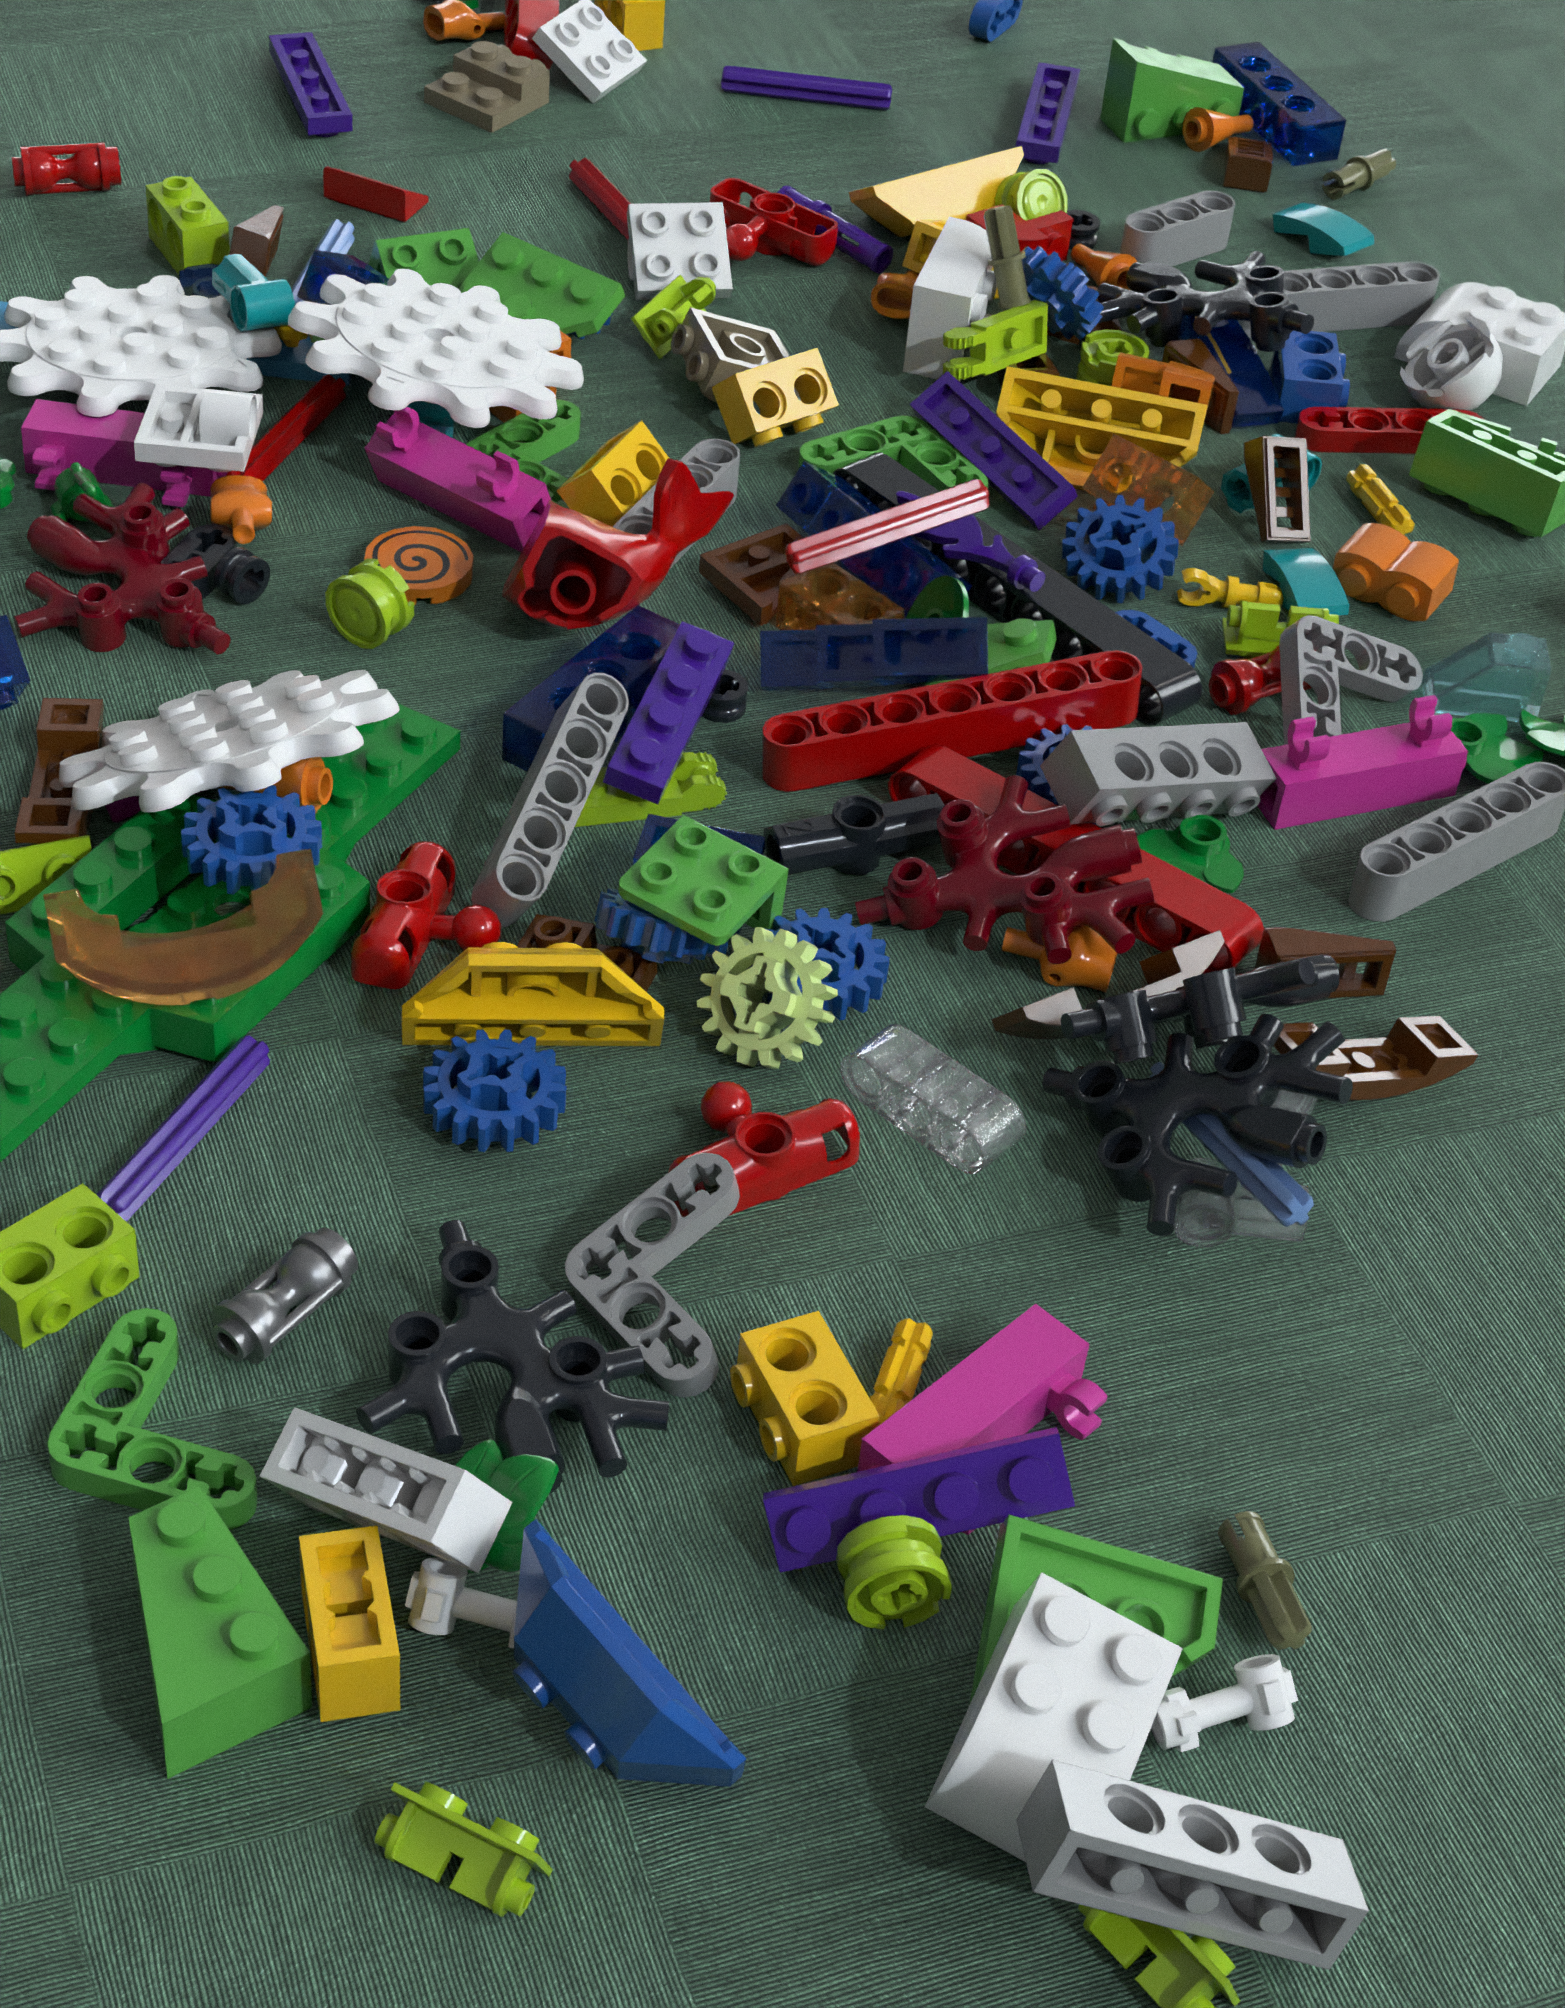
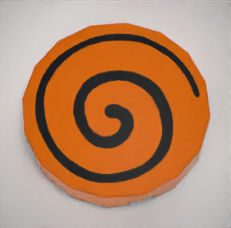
M411 526L393 529L377 536L366 547L364 560L378 559V566L384 569L391 565L409 586L410 589L404 593L407 602L412 601L414 605H416V598H431V604L444 603L461 595L472 582L473 554L468 544L455 534L438 528Z

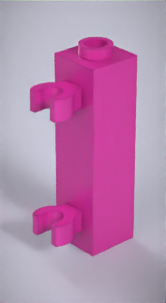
M36 399L21 426L25 472L38 475L35 481V488L55 491L54 485L59 474L70 468L72 463L78 462L82 467L92 471L99 483L135 487L138 483H145L153 490L165 491L162 505L185 507L189 494L211 497L210 487L212 483L227 474V472H216L209 468L181 465L163 467L151 462L135 461L134 441L145 414L141 412L116 410L108 416L91 417L80 413L77 410V404Z
M409 407L396 410L386 423L380 421L376 425V431L372 435L370 442L364 447L378 481L522 552L548 501L551 500L546 484L519 471V463L516 459L500 451H496L493 457H490L419 422L418 413Z
M1435 695L1413 699L1409 708L1410 722L1331 737H1328V735L1313 737L1316 724L1314 717L1292 720L1288 727V744L1261 749L1277 779L1260 795V802L1257 806L1274 830L1455 796L1462 771L1466 766L1468 750L1464 747L1462 741L1451 731L1452 716L1450 713L1435 715V707L1438 700Z
M1034 1304L862 1438L857 1472L1023 1435L1051 1412L1055 1413L1061 1426L1070 1435L1079 1440H1084L1101 1426L1102 1419L1093 1412L1101 1407L1108 1397L1097 1384L1082 1378L1089 1343L1040 1306ZM975 1529L963 1531L962 1533L969 1535Z

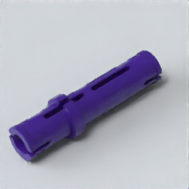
M789 185L783 186L777 192L789 196L799 205L837 221L836 248L866 265L877 274L884 272L890 265L894 254L891 246L883 244L857 226L833 213L831 206L822 200L813 201ZM817 225L814 235H820L827 231V229L822 225ZM842 233L858 242L859 246L842 237Z

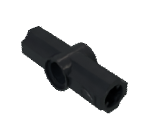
M937 793L883 804L868 796L849 795L840 798L834 804L832 814L764 828L763 845L767 858L789 868L788 875L830 866L844 874L864 875L873 872L878 867L881 856L941 844L937 829V819L945 805Z

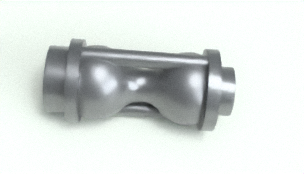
M320 1228L315 1233L305 1232L293 1242L292 1248L231 1300H223L212 1310V1321L214 1324L212 1336L220 1350L235 1361H242L245 1358L252 1364L263 1362L270 1356L272 1347L330 1297L340 1295L350 1286L351 1275L358 1269V1261L351 1246L342 1236L329 1228ZM277 1280L276 1284L272 1288L265 1290ZM299 1305L289 1315H287V1313L292 1307Z

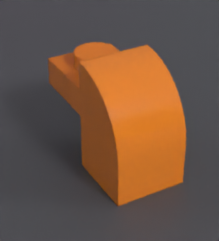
M1120 352L1111 386L1209 405L1215 377L1206 371L1178 362L1170 361L1165 363Z

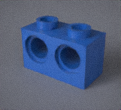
M1292 331L1289 339L1285 341V347L1281 350L1273 351L1270 378L1276 422L1297 424L1299 414L1308 407L1347 406L1350 381L1349 379H1343L1346 367V354L1339 353L1336 333L1310 331L1308 334Z

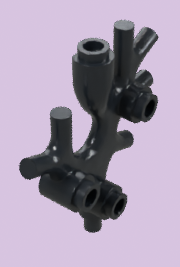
M1259 251L1251 252L1243 263L1237 265H1221L1206 260H1200L1197 263L1195 276L1198 279L1230 287L1224 290L1208 292L1194 290L1189 279L1180 270L1151 260L1146 263L1135 262L1130 266L1126 275V284L1129 289L1109 283H1102L1097 289L1099 293L1097 299L1104 306L1100 313L1102 319L1098 324L1127 317L1126 324L1129 331L1133 334H1138L1145 330V335L1150 338V343L1156 347H1165L1170 341L1180 340L1179 336L1184 333L1183 316H1196L1197 318L1193 322V329L1201 336L1208 335L1216 324L1222 320L1250 322L1251 340L1256 343V348L1264 352H1273L1285 347V341L1289 339L1292 331L1308 334L1313 328L1314 317L1311 314L1300 312L1296 304L1289 302L1288 295L1284 294V270L1278 266L1265 265L1266 258Z
M1320 954L1259 967L1251 972L1236 975L1235 968L1214 971L1183 979V986L1176 988L1175 991L1147 996L1146 990H1138L1096 1000L1087 1004L1084 1010L1064 1013L1060 1021L1061 1030L1065 1038L1069 1040L1091 1035L1094 1040L1098 1042L1103 1041L1106 1053L1113 1052L1115 1064L1154 1056L1151 1043L1158 1041L1154 1024L1171 1020L1174 1022L1183 1021L1185 1032L1194 1038L1196 1049L1223 1044L1233 1037L1243 1035L1240 1022L1247 1020L1244 1007L1259 1005L1285 1008L1325 1000L1339 986V969L1335 960L1330 955Z
M1261 1014L1249 1035L1236 1036L1223 1043L1217 1050L1214 1058L1217 1071L1211 1073H1198L1193 1069V1038L1185 1033H1174L1168 1037L1164 1069L1159 1074L1150 1078H1125L1117 1064L1111 1061H1096L1085 1067L1078 1066L1073 1072L1049 1068L1045 1072L1042 1082L1043 1090L1046 1093L1065 1097L1070 1107L1081 1109L1085 1112L1095 1130L1106 1134L1098 1146V1158L1120 1196L1135 1202L1150 1200L1147 1230L1157 1236H1167L1174 1232L1177 1200L1182 1194L1191 1190H1198L1230 1198L1237 1187V1175L1235 1172L1193 1162L1175 1155L1171 1149L1170 1140L1173 1131L1180 1123L1193 1116L1201 1114L1212 1115L1218 1118L1228 1136L1249 1154L1267 1161L1295 1168H1303L1307 1164L1315 1165L1321 1160L1326 1149L1327 1131L1323 1125L1317 1124L1316 1119L1311 1115L1270 1107L1276 1101L1279 1091L1283 1090L1330 1102L1346 1104L1353 1090L1350 1078L1316 1070L1319 1063L1345 1041L1344 1036L1335 1025L1326 1021L1300 1045L1285 1054L1275 1055L1271 1051L1284 1025L1278 1018L1270 1014Z
M450 1220L439 1228L438 1233L444 1248L439 1255L441 1267V1308L451 1322L445 1325L439 1317L424 1311H411L397 1317L391 1323L388 1330L389 1377L394 1386L356 1409L359 1423L369 1434L375 1433L406 1414L420 1415L427 1423L436 1452L450 1454L459 1450L464 1443L448 1395L447 1383L450 1376L460 1367L473 1362L497 1364L508 1372L511 1384L497 1410L494 1427L496 1444L499 1446L504 1460L513 1456L528 1454L542 1456L555 1461L559 1471L550 1491L552 1493L562 1482L565 1462L550 1423L549 1414L556 1411L561 1418L567 1421L581 1423L598 1473L602 1477L609 1478L621 1474L627 1467V1461L616 1431L627 1427L667 1431L670 1402L631 1398L612 1393L608 1389L607 1385L613 1380L644 1374V1359L638 1345L606 1352L600 1343L591 1338L572 1336L560 1340L552 1349L548 1348L544 1342L545 1335L553 1327L572 1317L577 1312L576 1304L571 1295L565 1290H560L528 1309L516 1308L508 1304L498 1291L499 1264L495 1255L488 1249L483 1248L478 1241L470 1240L463 1221Z

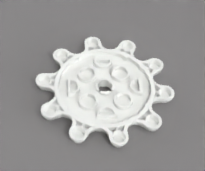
M410 269L395 270L388 280L387 286L378 283L365 285L350 277L333 274L327 277L321 286L319 294L324 301L331 305L307 301L298 302L288 316V324L293 329L325 339L316 341L306 355L308 367L325 374L351 373L362 376L373 384L368 393L369 401L373 405L386 410H402L415 401L434 403L444 407L449 412L450 417L457 423L473 428L487 426L490 422L489 407L496 406L511 407L532 418L551 419L557 413L556 396L554 392L545 386L573 390L581 388L584 382L582 366L578 361L549 352L559 349L562 343L560 327L556 323L546 319H520L508 315V308L501 304L499 293L487 286H474L470 290L461 293L458 288L449 284L436 283L430 286L419 273Z
M170 275L156 276L149 283L138 286L137 289H115L103 284L98 278L81 276L73 279L69 291L65 293V298L59 301L15 297L8 301L4 317L7 324L18 328L0 330V362L12 361L21 363L11 369L8 377L7 386L11 393L21 396H34L52 390H66L79 395L77 410L91 417L113 414L122 403L127 401H150L156 384L203 389L223 387L240 392L257 390L263 385V376L258 365L253 361L247 360V358L274 356L280 353L282 349V343L275 329L266 328L241 332L233 321L230 303L222 295L214 298L199 295L186 296L179 279Z
M298 670L279 673L253 688L248 680L234 681L218 687L215 692L211 689L200 690L187 694L183 698L165 702L158 707L160 715L155 718L121 721L105 727L102 730L100 749L77 754L60 762L59 782L62 787H73L72 805L75 810H90L123 798L139 796V806L142 812L163 811L181 804L191 795L203 790L222 786H233L237 791L241 792L263 789L282 779L280 770L283 767L302 759L334 757L357 750L363 746L364 740L356 726L384 720L397 714L400 709L389 690L378 689L377 683L366 670L347 672L324 681H320L317 675L303 676Z

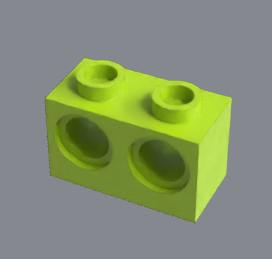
M171 176L164 179L163 182L146 185L149 238L178 275L179 271L190 266L203 264L220 265L224 256L230 253L228 221L191 176Z
M82 1183L0 1232V1328L18 1346L25 1349L47 1334L61 1330L71 1319L105 1298L122 1292L129 1283L140 1277L135 1229Z

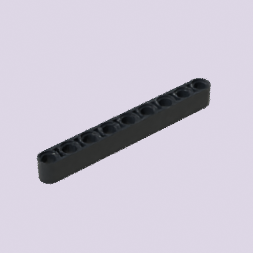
M881 452L871 454L836 469L831 477V490L835 501L846 513L856 520L901 505L897 502L896 493L898 491H905L919 497L939 491ZM975 515L974 517L977 519L982 530L984 546H991L994 542V536L1001 535L1005 548L1014 558L1027 555L1037 562L1038 569L1044 572L1046 576L1043 586L1038 591L1032 592L1027 588H1015L1007 582V573L994 567L969 560L945 558L943 553L944 545L915 535L890 543L936 577L948 575L959 579L967 590L968 599L1001 623H1009L1022 618L1033 621L1053 620L1057 636L1051 656L1054 661L1115 650L1128 652L1136 656L1141 661L1143 667L1139 706L1136 719L1148 726L1157 725L1199 702L1202 695V685L1197 672L1188 662Z

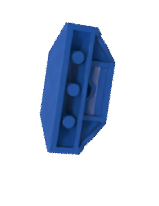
M535 1519L526 1526L523 1532L514 1630V1660L519 1666L512 1671L515 1680L523 1691L539 1708L543 1709L550 1702L557 1708L571 1725L564 1731L566 1739L581 1759L594 1770L604 1763L617 1779L732 1786L742 1777L747 1758L724 1735L552 1539L539 1521Z

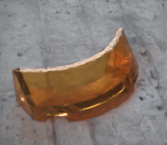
M311 848L277 854L275 856V870L271 879L265 886L249 893L251 900L249 906L226 919L188 931L164 934L120 930L117 915H101L94 912L83 903L84 901L78 889L43 894L44 910L57 964L74 977L102 992L132 1002L157 1006H185L195 1001L212 998L218 1000L241 992L264 980L297 952L313 932L323 915Z

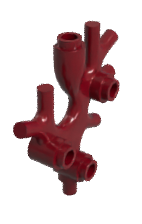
M145 483L136 484L125 502L116 507H108L93 497H89L86 493L76 497L73 503L74 512L113 535L107 540H92L82 531L58 516H40L30 525L27 540L31 544L33 552L69 573L77 575L113 574L118 576L122 583L114 591L106 584L91 583L82 587L77 595L38 571L31 573L25 582L26 590L47 604L13 616L16 629L21 638L61 626L75 627L79 629L81 642L85 648L94 652H108L117 649L125 642L127 637L125 624L128 621L145 618L159 622L162 638L166 643L174 647L191 646L199 648L203 645L219 655L228 649L231 641L227 633L216 627L214 617L204 611L201 592L192 583L208 576L202 557L197 556L178 563L160 564L170 553L168 541L188 528L190 522L187 515L179 508H175L163 517L162 513L154 505L150 504L155 497V492L149 485Z
M1012 775L1005 779L999 804L996 810L987 818H985L983 811L969 800H954L943 807L937 819V829L945 861L953 868L950 872L937 878L933 867L922 859L914 857L903 859L893 867L888 878V886L883 887L884 895L857 901L855 906L860 926L890 919L892 926L901 924L912 930H921L933 926L941 919L945 911H961L969 916L963 944L972 951H983L986 949L991 928L1001 916L1015 912L1023 913L1028 937L1033 942L1044 945L1047 959L1050 963L1063 964L1072 956L1068 937L1076 926H1088L1098 933L1118 954L1130 950L1135 943L1136 937L1116 917V913L1126 908L1154 902V895L1149 878L1086 893L1076 892L1073 889L1078 882L1095 881L1129 873L1132 871V865L1142 863L1140 847L1134 827L1122 830L1120 824L1090 831L1066 841L1056 848L1042 865L1027 874L1010 875L999 870L997 858L1000 852L1009 844L1022 839L1071 828L1066 804L1032 812L1023 810L1028 782L1020 776Z

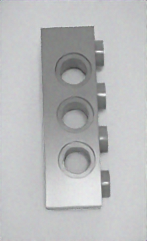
M1247 722L1072 730L1040 766L1059 805L1066 804L1070 823H1096L1098 826L1110 825L1117 821L1141 820L1144 823H1150L1161 818L1183 816L1190 818L1196 815L1228 813L1229 816H1240L1254 809L1260 802V795L1277 779Z
M1054 1759L1051 1760L1016 1819L1032 1890L1035 1893L1330 1970L1369 1911L1343 1839Z

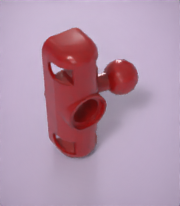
M727 178L710 189L709 202H723L728 251L731 260L745 261L751 258L757 251L765 255L787 254L809 265L819 266L827 262L832 256L836 247L838 223L834 219L795 203L787 195L769 192L738 178ZM742 192H746L752 197L749 208L739 204ZM817 225H822L827 229V231L820 235H814Z
M420 841L411 844L401 854L400 861L393 870L384 874L378 880L376 902L362 926L360 936L354 941L351 951V976L355 981L395 990L405 987L410 982L431 939L455 940L463 950H466L468 947L482 948L488 943L499 941L501 923L497 914L488 907L480 904L470 905L463 908L457 915H444L455 894L456 884L455 863L448 850L431 841ZM412 952L411 960H409L408 953Z
M731 1081L716 1082L706 1090L701 1098L700 1109L704 1121L712 1129L727 1133L729 1137L706 1145L702 1150L692 1154L681 1155L671 1163L668 1173L695 1154L713 1153L722 1156L732 1166L739 1186L740 1198L737 1207L730 1214L733 1215L762 1202L779 1199L792 1190L853 1166L859 1158L860 1130L853 1112L841 1100L834 1098L824 1099L819 1104L806 1109L800 1108L783 1116L772 1112L752 1114L750 1095L740 1084ZM835 1130L848 1147L840 1158L834 1161H827L826 1147L822 1134ZM702 1181L694 1187L696 1192L705 1190ZM674 1201L682 1217L689 1215L687 1208L682 1211L679 1202Z

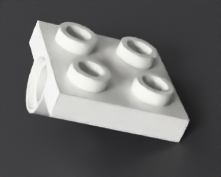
M591 0L577 2L541 26L532 38L593 104L639 72L647 62L635 48L634 44L625 38L609 21L604 12L594 5Z
M723 202L628 205V272L630 280L634 281L636 300L653 299L680 274L686 283L696 277L710 278L716 286L715 298H730L733 286Z
M156 384L134 441L135 461L151 462L163 467L181 465L209 468L216 472H244L263 415V394Z

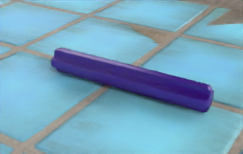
M730 65L724 66L721 76V89L724 92L884 111L888 110L891 105L892 86L884 83Z
M250 1035L241 1037L96 1195L127 1222L270 1064V1059L267 1055L269 1052L267 1044L264 1041L257 1042Z

